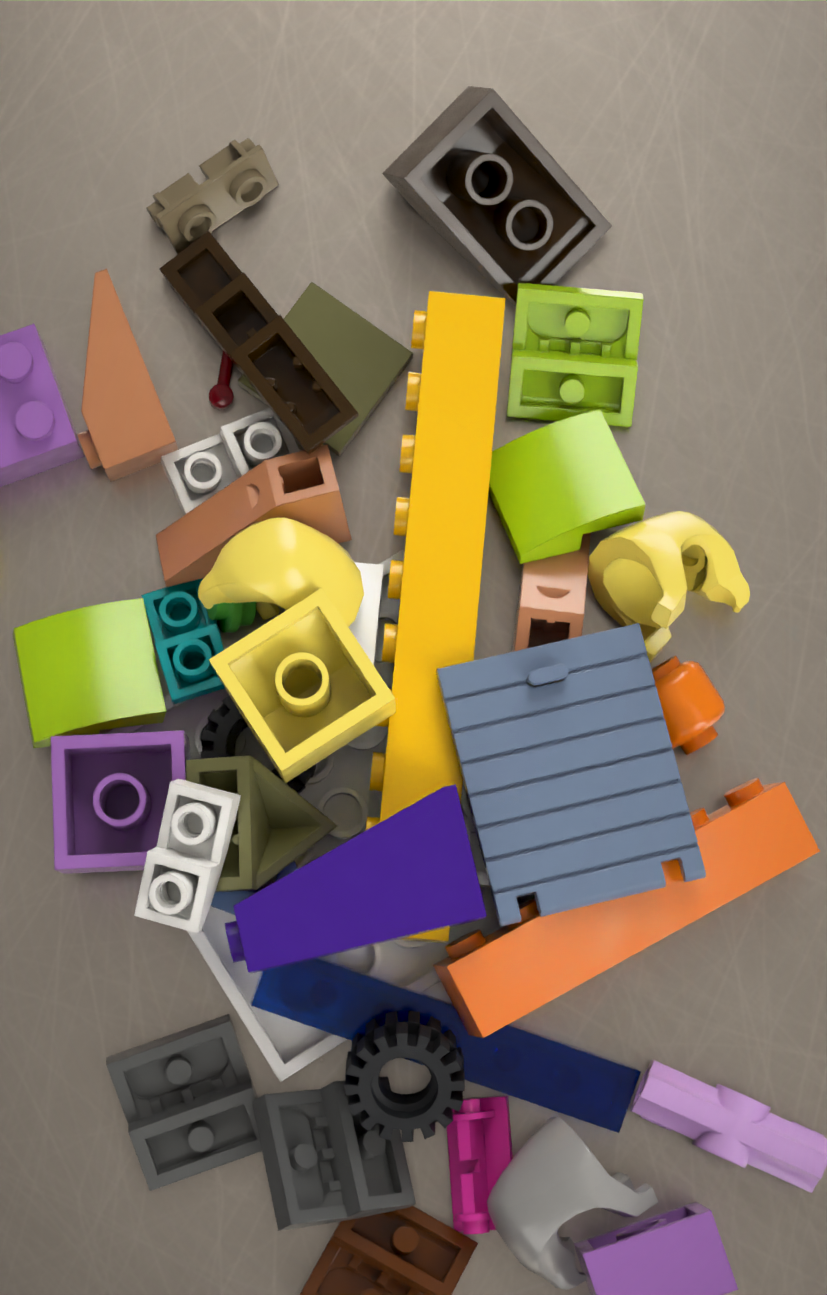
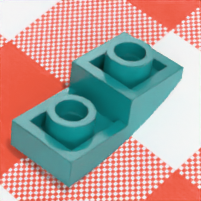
M203 578L141 595L144 599L146 613L155 640V647L173 705L225 689L209 662V659L225 650L216 620L209 618L207 609L198 598V588Z

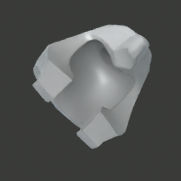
M559 1116L551 1117L520 1148L500 1175L487 1199L488 1212L492 1222L518 1261L525 1268L543 1277L556 1288L564 1290L575 1288L586 1281L587 1276L576 1268L574 1242L571 1237L558 1236L560 1225L578 1213L593 1208H601L623 1217H638L658 1203L653 1188L647 1183H644L635 1190L627 1174L618 1172L611 1177L586 1144Z

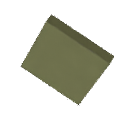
M311 282L285 316L284 320L359 413L356 419L322 444H327L328 449L340 457L413 359V352ZM241 375L238 379L239 386L266 404L247 379Z

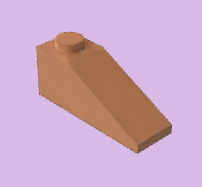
M106 268L96 272L94 276L81 408L88 430L78 433L77 436L90 468L94 469L103 465L110 482L161 463V456L179 449Z

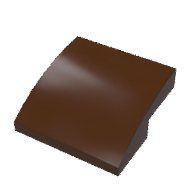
M414 1206L340 1221L299 1295H452L478 1243Z

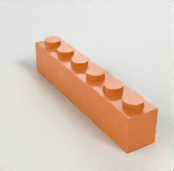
M755 778L725 793L724 797L728 805L707 815L703 807L690 812L705 867V878L684 882L678 859L661 863L666 881V887L543 917L539 915L534 898L518 905L521 922L506 925L485 937L481 930L477 929L446 945L445 949L449 957L433 966L468 1035L485 1038L820 852L785 782L762 785L759 778Z

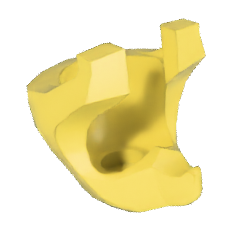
M667 512L631 524L600 541L589 556L587 575L596 600L622 627L640 624L650 663L671 639L669 626L684 611L687 591L694 592L710 601L725 603L731 606L735 613L740 612L749 602V585L740 571L734 550L713 526L690 512Z
M279 517L254 523L237 533L222 548L212 570L200 582L198 598L207 609L220 603L257 602L256 610L262 619L266 620L279 614L278 606L288 610L323 588L349 627L356 619L364 596L361 572L343 547L329 536L310 526L292 519Z

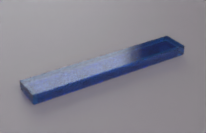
M323 958L261 971L250 1001L253 1007L349 1040H353L357 1032L365 1036V1025L374 1018L380 1026L385 1025V1013L397 1011L398 1022H408V1010L420 1012V1024L426 1025L430 1016L441 1021L442 1034L450 1029L456 1036V1048L461 1047L464 1055L465 1080L617 1133L620 1132L641 1073L636 1067L512 1024L504 1026L485 1038L470 1036L452 1003ZM404 1058L406 1060L426 1066L419 1060L413 1058Z

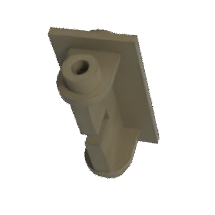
M249 138L241 143L234 139L227 147L199 165L202 173L208 180L199 185L187 173L160 193L157 192L153 195L155 202L146 207L156 225L159 228L163 227L177 254L207 231L212 233L213 230L245 208L256 204L264 195L279 186L264 150L260 145L255 146Z

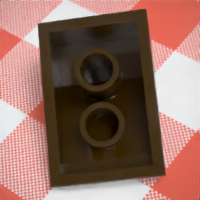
M468 86L382 173L414 210L515 307L518 283L554 286L612 227L493 88Z

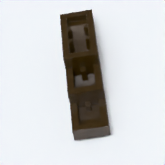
M209 231L160 268L162 275L308 455L359 416L356 409L282 316L275 312L247 275L241 272Z

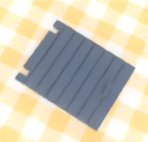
M639 623L436 670L500 927L521 922L517 898L534 894L537 910L540 917L664 888L666 887V881L661 865L664 862L678 859L684 882L706 877L704 863L697 843V837ZM564 679L563 681H560V682L551 683V684H547V685H542V686H538V687H531V686L529 685V684H532V685H541V684L550 683V682H554V681H558V680Z

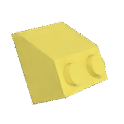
M323 588L209 659L210 664L248 727L285 783L396 713L394 695Z

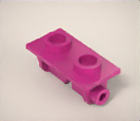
M508 1096L463 1099L459 1112L453 1109V1121L447 1126L453 1227L458 1232L463 1231V1234L489 1233V1230H496L488 1212L487 1199L500 1175L513 1159Z

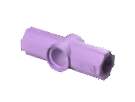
M651 1060L635 1092L630 1111L667 1130H674L693 1139V1145L743 1168H746L747 1164L812 1193L827 1166V1138L824 1135L796 1122H790L769 1112L771 1107L720 1084H717L716 1088L662 1063Z

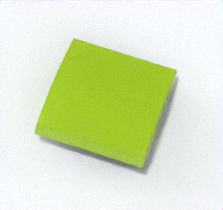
M518 283L507 417L560 421L601 409L608 425L631 427L638 372L637 355L644 301L643 293Z
M601 409L579 414L541 427L492 451L489 494L520 564L578 551L581 548L583 534L643 520L646 504Z
M143 598L78 608L38 619L13 629L12 635L33 748L50 747L51 736L99 734V731L104 729L164 722L167 711Z

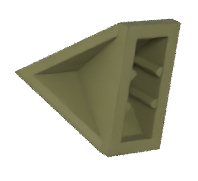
M250 755L186 760V781L241 795L228 851L215 893L259 889L338 826Z

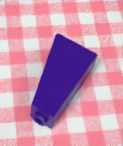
M456 784L440 788L233 905L236 921L225 923L233 963L245 960L248 973L252 974L485 919L487 914Z

